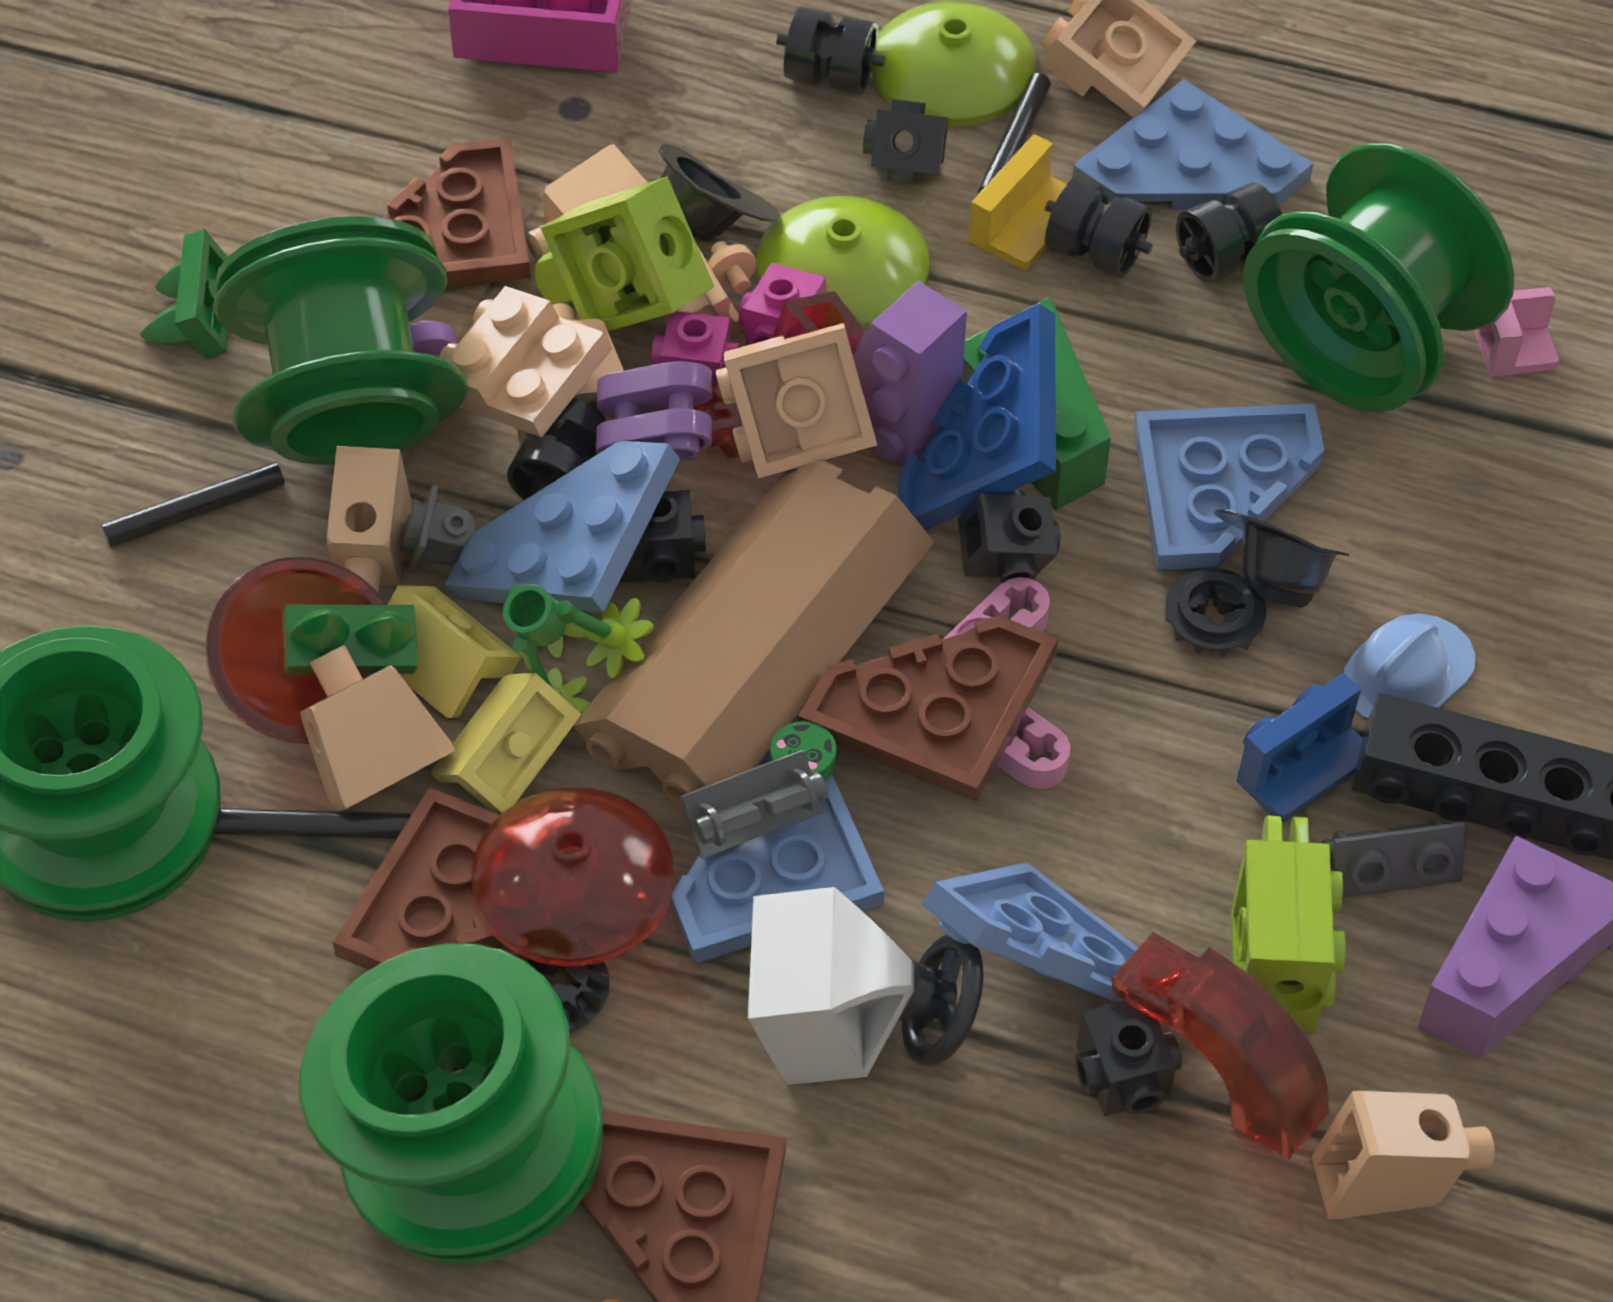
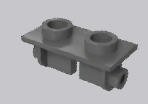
M436 485L431 486L424 503L419 501L413 502L411 514H408L400 551L411 553L407 572L414 573L420 559L439 564H452L456 562L473 535L475 522L471 513L462 507L435 501L438 490Z
M800 750L681 795V799L700 858L703 859L823 813L820 800L827 798L828 792L819 773L811 774L805 751Z
M1437 817L1429 819L1428 823L1390 828V832L1379 833L1378 830L1345 834L1343 830L1333 833V838L1322 840V843L1329 844L1330 865H1333V871H1341L1342 897L1462 881L1466 826L1464 822L1442 823L1441 819Z

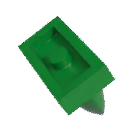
M205 229L184 235L181 260L174 264L155 286L156 290L170 298H177V303L157 315L144 328L140 336L149 342L157 344L177 345L191 342L205 359L224 354L227 351L228 330L217 321L213 305L218 293L215 281L217 272L228 256Z
M285 605L283 609L282 627L285 675L315 674L310 662L343 645L349 651L360 674H374L390 665L399 674H414L418 667L414 605Z

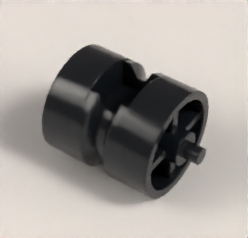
M799 7L793 16L788 35L778 34L776 39V45L785 46L783 66L785 78L811 84H818L822 78H827L830 87L862 94L867 87L874 65L884 67L886 56L877 54L878 25L876 22L845 16L839 23H836L832 14L825 11Z
M1072 178L1063 188L1056 202L1049 200L1045 206V211L1051 213L1045 232L1046 246L1071 257L1075 255L1083 256L1088 252L1089 258L1094 260L1096 268L1119 278L1124 277L1130 271L1141 252L1149 255L1153 248V244L1146 241L1152 222V209L1126 197L1123 199L1116 197L1109 203V198L1104 195L1102 187L1082 178Z
M1255 182L1228 192L1224 196L1222 203L1211 200L1179 214L1176 221L1179 253L1200 280L1204 282L1215 281L1235 272L1239 267L1240 261L1245 264L1247 255L1258 242L1260 234L1268 223L1282 215V211L1274 197L1264 186Z
M573 398L543 437L527 432L526 438L521 442L507 470L508 482L515 493L523 500H526L596 456V428L599 424L608 421L605 416L590 404Z

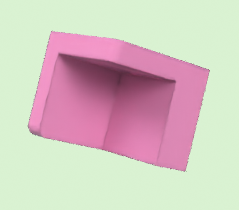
M1551 287L1514 291L1509 307L1495 323L1483 329L1475 330L1474 334L1489 377L1556 370L1559 356L1548 329L1556 300Z

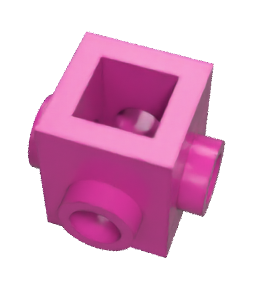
M771 263L754 291H748L744 295L739 307L738 322L740 326H744L745 346L784 336V339H789L828 328L829 315L826 277Z
M675 311L669 315L665 334H655L652 345L651 365L685 361L699 363L711 369L712 398L708 402L696 405L695 407L721 410L723 397L716 370L726 367L724 352L740 348L739 343L730 342V318L705 313Z

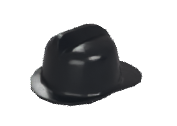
M662 144L660 146L659 153L667 164L660 178L668 176L693 237L707 239L719 236L743 215L772 223L780 220L781 214L778 210L760 196L718 175L707 165L681 148L670 144Z
M1215 509L1213 513L1221 520L1243 531L1244 577L1255 594L1269 602L1301 608L1307 606L1312 600L1314 593L1319 592L1323 587L1336 555L1349 556V553L1320 548L1279 527L1241 513L1225 509Z

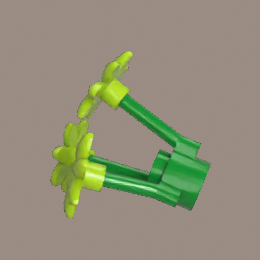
M528 584L522 586L514 585L510 588V595L503 606V618L506 625L517 634L513 642V649L523 657L530 673L539 675L581 714L590 704L587 700L577 698L587 687V678L581 676L563 685V676L561 670L557 667L552 668L547 675L536 653L538 647L547 646L551 655L559 659L564 651L563 634L573 638L587 637L599 644L591 651L586 665L597 667L606 662L607 673L612 679L620 676L624 667L625 657L636 663L644 661L645 654L634 640H639L649 635L653 631L654 624L649 620L637 621L641 607L640 601L637 598L630 599L621 613L614 603L609 601L604 613L602 612L603 620L600 621L576 609L569 601L558 602L541 586Z

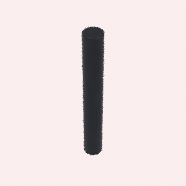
M1042 73L1031 75L978 189V194L1024 145L1051 86V81L1046 75Z
M274 462L103 523L101 527L109 547H113L285 485L284 477L278 463Z
M220 808L212 834L397 839L411 817V813Z

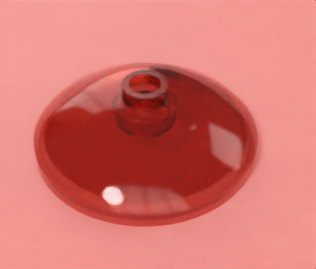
M287 557L272 560L252 568L235 580L223 593L212 613L207 629L205 643L206 663L214 688L224 704L238 719L268 737L284 742L309 744L300 712L326 699L327 695L316 674L285 675L282 612L285 605L387 604L367 581L341 565L311 557ZM361 674V676H362L363 679L366 678V677H368V676H370V675H372V674Z
M566 787L540 792L527 797L508 808L488 827L477 846L472 863L471 882L474 901L482 921L489 931L506 947L528 959L559 966H582L619 956L639 944L654 930L664 916L671 900L674 885V865L672 852L663 831L656 821L638 805L624 797L604 790ZM569 847L581 849L574 854L561 852V850Z

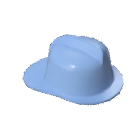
M1421 613L1402 615L1372 632L1368 640L1353 653L1344 668V674L1361 689L1356 712L1368 720L1378 692L1439 708L1465 685L1474 672L1476 654L1470 639L1456 625L1432 615Z

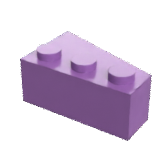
M917 281L870 324L853 354L877 441V446L872 448L884 460L894 461L901 467L904 466L912 452L921 457L940 427L932 421L958 379L962 381L967 311L920 281Z
M1515 836L1433 981L1418 1027L1481 1058L1539 1009L1542 1001L1564 983L1568 985L1582 973L1584 966L1607 947L1609 949L1613 947V882Z

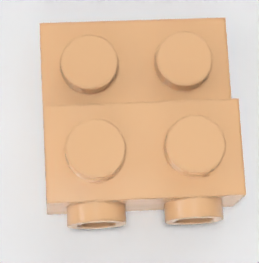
M1074 0L1067 10L1068 13L1074 16L1070 23L1060 17L1040 44L1048 51L1039 63L1082 97L1093 86L1134 118L1144 110L1195 44L1196 40L1145 0Z
M505 286L494 300L487 299L478 305L474 313L472 328L459 344L450 343L446 345L441 351L439 358L445 359L458 367L467 378L468 393L459 408L543 437L611 351L612 346L603 331L558 317L549 300Z
M844 323L789 339H784V336L724 352L726 367L716 370L720 391L725 406L737 404L743 426L733 428L736 446L742 464L753 461L758 478L798 468L801 465L815 461L827 460L877 446Z

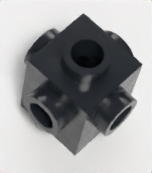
M892 99L891 111L877 109L876 120L867 119L863 139V154L872 155L871 167L884 168V180L917 183L918 172L940 175L943 173L949 117L925 115L926 103ZM904 130L908 131L913 137V145L907 152L901 151L896 144L898 134Z
M1017 489L1004 495L981 493L958 518L965 576L998 577L1002 583L1017 577L1034 580L1058 555L1061 532L1058 523L1053 520L1050 497L1026 496L1024 491Z
M690 490L664 491L620 582L651 580L664 582L673 579L695 578L694 553L706 552L704 514L691 515Z
M1148 995L1090 1009L1081 1013L1076 1045L1079 1053L1075 1055L1076 1070L1084 1092L1086 1094L1095 1092L1104 1117L1124 1111L1128 1114L1146 1113L1158 1107L1164 1100L1170 1099L1175 1072L1182 1067L1180 1048L1172 1030H1162Z

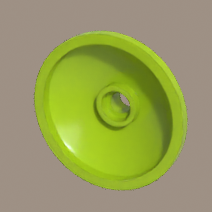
M938 1L912 8L898 15L883 27L878 34L876 49L877 54L886 56L884 67L874 65L871 75L877 90L890 105H892V99L926 103L925 115L949 117L948 126H970L997 119L1017 107L1031 75L1035 73L1036 56L1032 43L1024 31L1001 13L971 2Z
M830 196L811 200L789 209L780 215L778 222H773L767 228L758 245L756 271L758 282H760L771 263L826 277L828 327L844 323L846 333L867 331L870 324L917 281L927 286L930 258L927 244L920 231L909 219L895 209L861 197Z

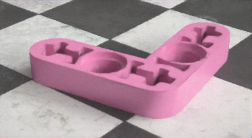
M1017 577L1008 579L1000 584L943 639L974 630L975 622L996 616L1009 619L1010 606L1016 609H1021L1025 605L1032 607V613L1021 609L1010 620L1043 632L1047 627L1049 594L1039 582L1030 578ZM1028 707L1003 752L997 767L1027 787L1042 790L1052 788L1062 782L1068 772L1071 745L1067 736L1058 727ZM1019 732H1023L1022 740L1017 737ZM1045 751L1052 753L1051 760L1041 757L1034 762L1029 759L1030 752L1037 756Z

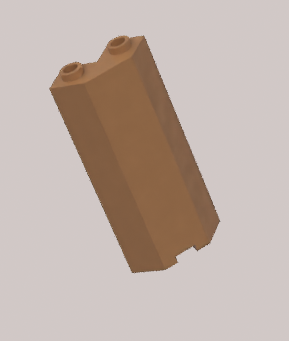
M819 460L785 471L653 628V631L639 645L645 654L644 661L636 663L627 659L620 676L616 679H610L584 710L573 727L586 741L587 751L598 763L614 771L648 766L662 782V790L674 804L684 809L681 795L753 769L760 763L770 750L771 741L777 731L790 724L803 709L826 667L841 661L934 544V540L898 496L878 486H875L870 493H866L842 481L843 469L831 463Z

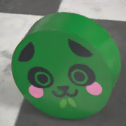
M799 721L790 723L777 731L771 741L770 762L804 750L811 774L819 773L824 782L830 778L836 766V743L832 734L826 728L813 722Z

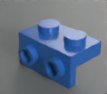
M1342 673L1322 687L1319 684L1308 687L1298 696L1291 708L1273 719L1271 716H1266L1260 719L1249 729L1243 739L1245 746L1236 782L1271 816H1281L1282 823H1284L1353 776L1356 771L1362 737L1351 728L1361 689L1346 674Z

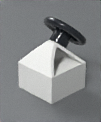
M835 887L754 896L748 1020L786 1085L867 1077L900 1015L902 1016V1038L905 1049L910 1058L921 1066L933 1067L944 1063L962 1045L976 1018L983 991V960L978 947L971 943L963 944L945 934L926 950L919 962L912 961L882 929ZM962 964L963 981L961 994L957 1005L956 982ZM934 1019L940 1021L945 1033L936 1043L927 1046L923 1038L922 1029Z

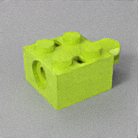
M668 176L584 203L541 227V231L551 251L545 254L535 265V280L543 297L549 300L551 304H574L580 320L597 318L604 321L608 331L674 313L714 288Z
M1265 816L1262 840H1246L1231 908L1234 1028L1316 1032L1322 1007H1333L1336 989L1335 972H1342L1345 963L1346 943L1344 930H1333V912L1339 913L1342 905L1343 879L1341 871H1331L1329 844L1309 843L1308 818L1292 817L1289 839L1286 842L1283 841L1281 816Z

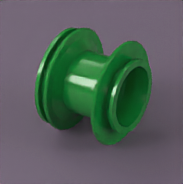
M1366 143L1354 146L1340 155L1331 167L1326 183V205L1329 216L1318 212L1296 211L1282 214L1268 223L1260 234L1258 242L1247 255L1243 269V281L1248 306L1258 328L1269 345L1288 367L1302 380L1341 404L1359 410L1383 412L1395 410L1405 405L1410 399L1427 392L1438 380L1444 364V343L1440 328L1456 331L1483 329L1495 323L1504 314L1514 294L1515 274L1511 253L1501 229L1482 199L1464 180L1435 160L1412 149L1390 143Z
M349 216L305 221L279 228L251 240L229 255L219 267L215 280L218 293L213 305L217 321L226 330L242 339L268 345L273 374L249 389L234 407L232 413L234 429L243 439L261 448L276 451L279 455L296 462L315 465H335L337 446L400 449V451H403L418 444L428 437L439 423L451 416L464 402L468 393V384L463 372L445 359L426 353L414 352L409 322L429 310L443 295L448 283L446 268L440 259L437 258L434 242L429 235L419 228L401 221L381 217Z
M82 625L56 628L34 634L0 651V887L15 901L37 913L60 920L90 922L116 919L142 911L165 899L182 886L201 865L213 843L215 834H212L215 828L221 805L220 778L213 756L201 739L203 732L201 701L195 683L183 664L163 646L142 635L119 628ZM56 757H60L58 760L51 762Z
M445 943L403 953L382 962L362 974L342 991L320 1017L306 1044L299 1071V1100L307 1127L319 1147L340 1166L347 1194L360 1216L377 1233L413 1256L441 1264L469 1265L501 1259L528 1248L550 1234L574 1211L588 1191L599 1166L603 1145L601 1095L593 1072L580 1053L570 1045L569 1024L560 998L546 978L526 961L501 949L478 944ZM421 1092H426L420 1099L414 1101Z

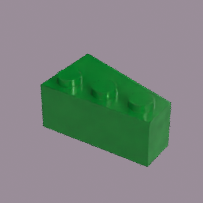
M1048 297L1038 303L1055 313L1056 471L1031 483L1044 497H1050L1051 505L1055 510H1058L1105 484L1111 436L1052 299ZM991 327L965 340L962 381L966 384L986 355V352L980 349L979 346Z

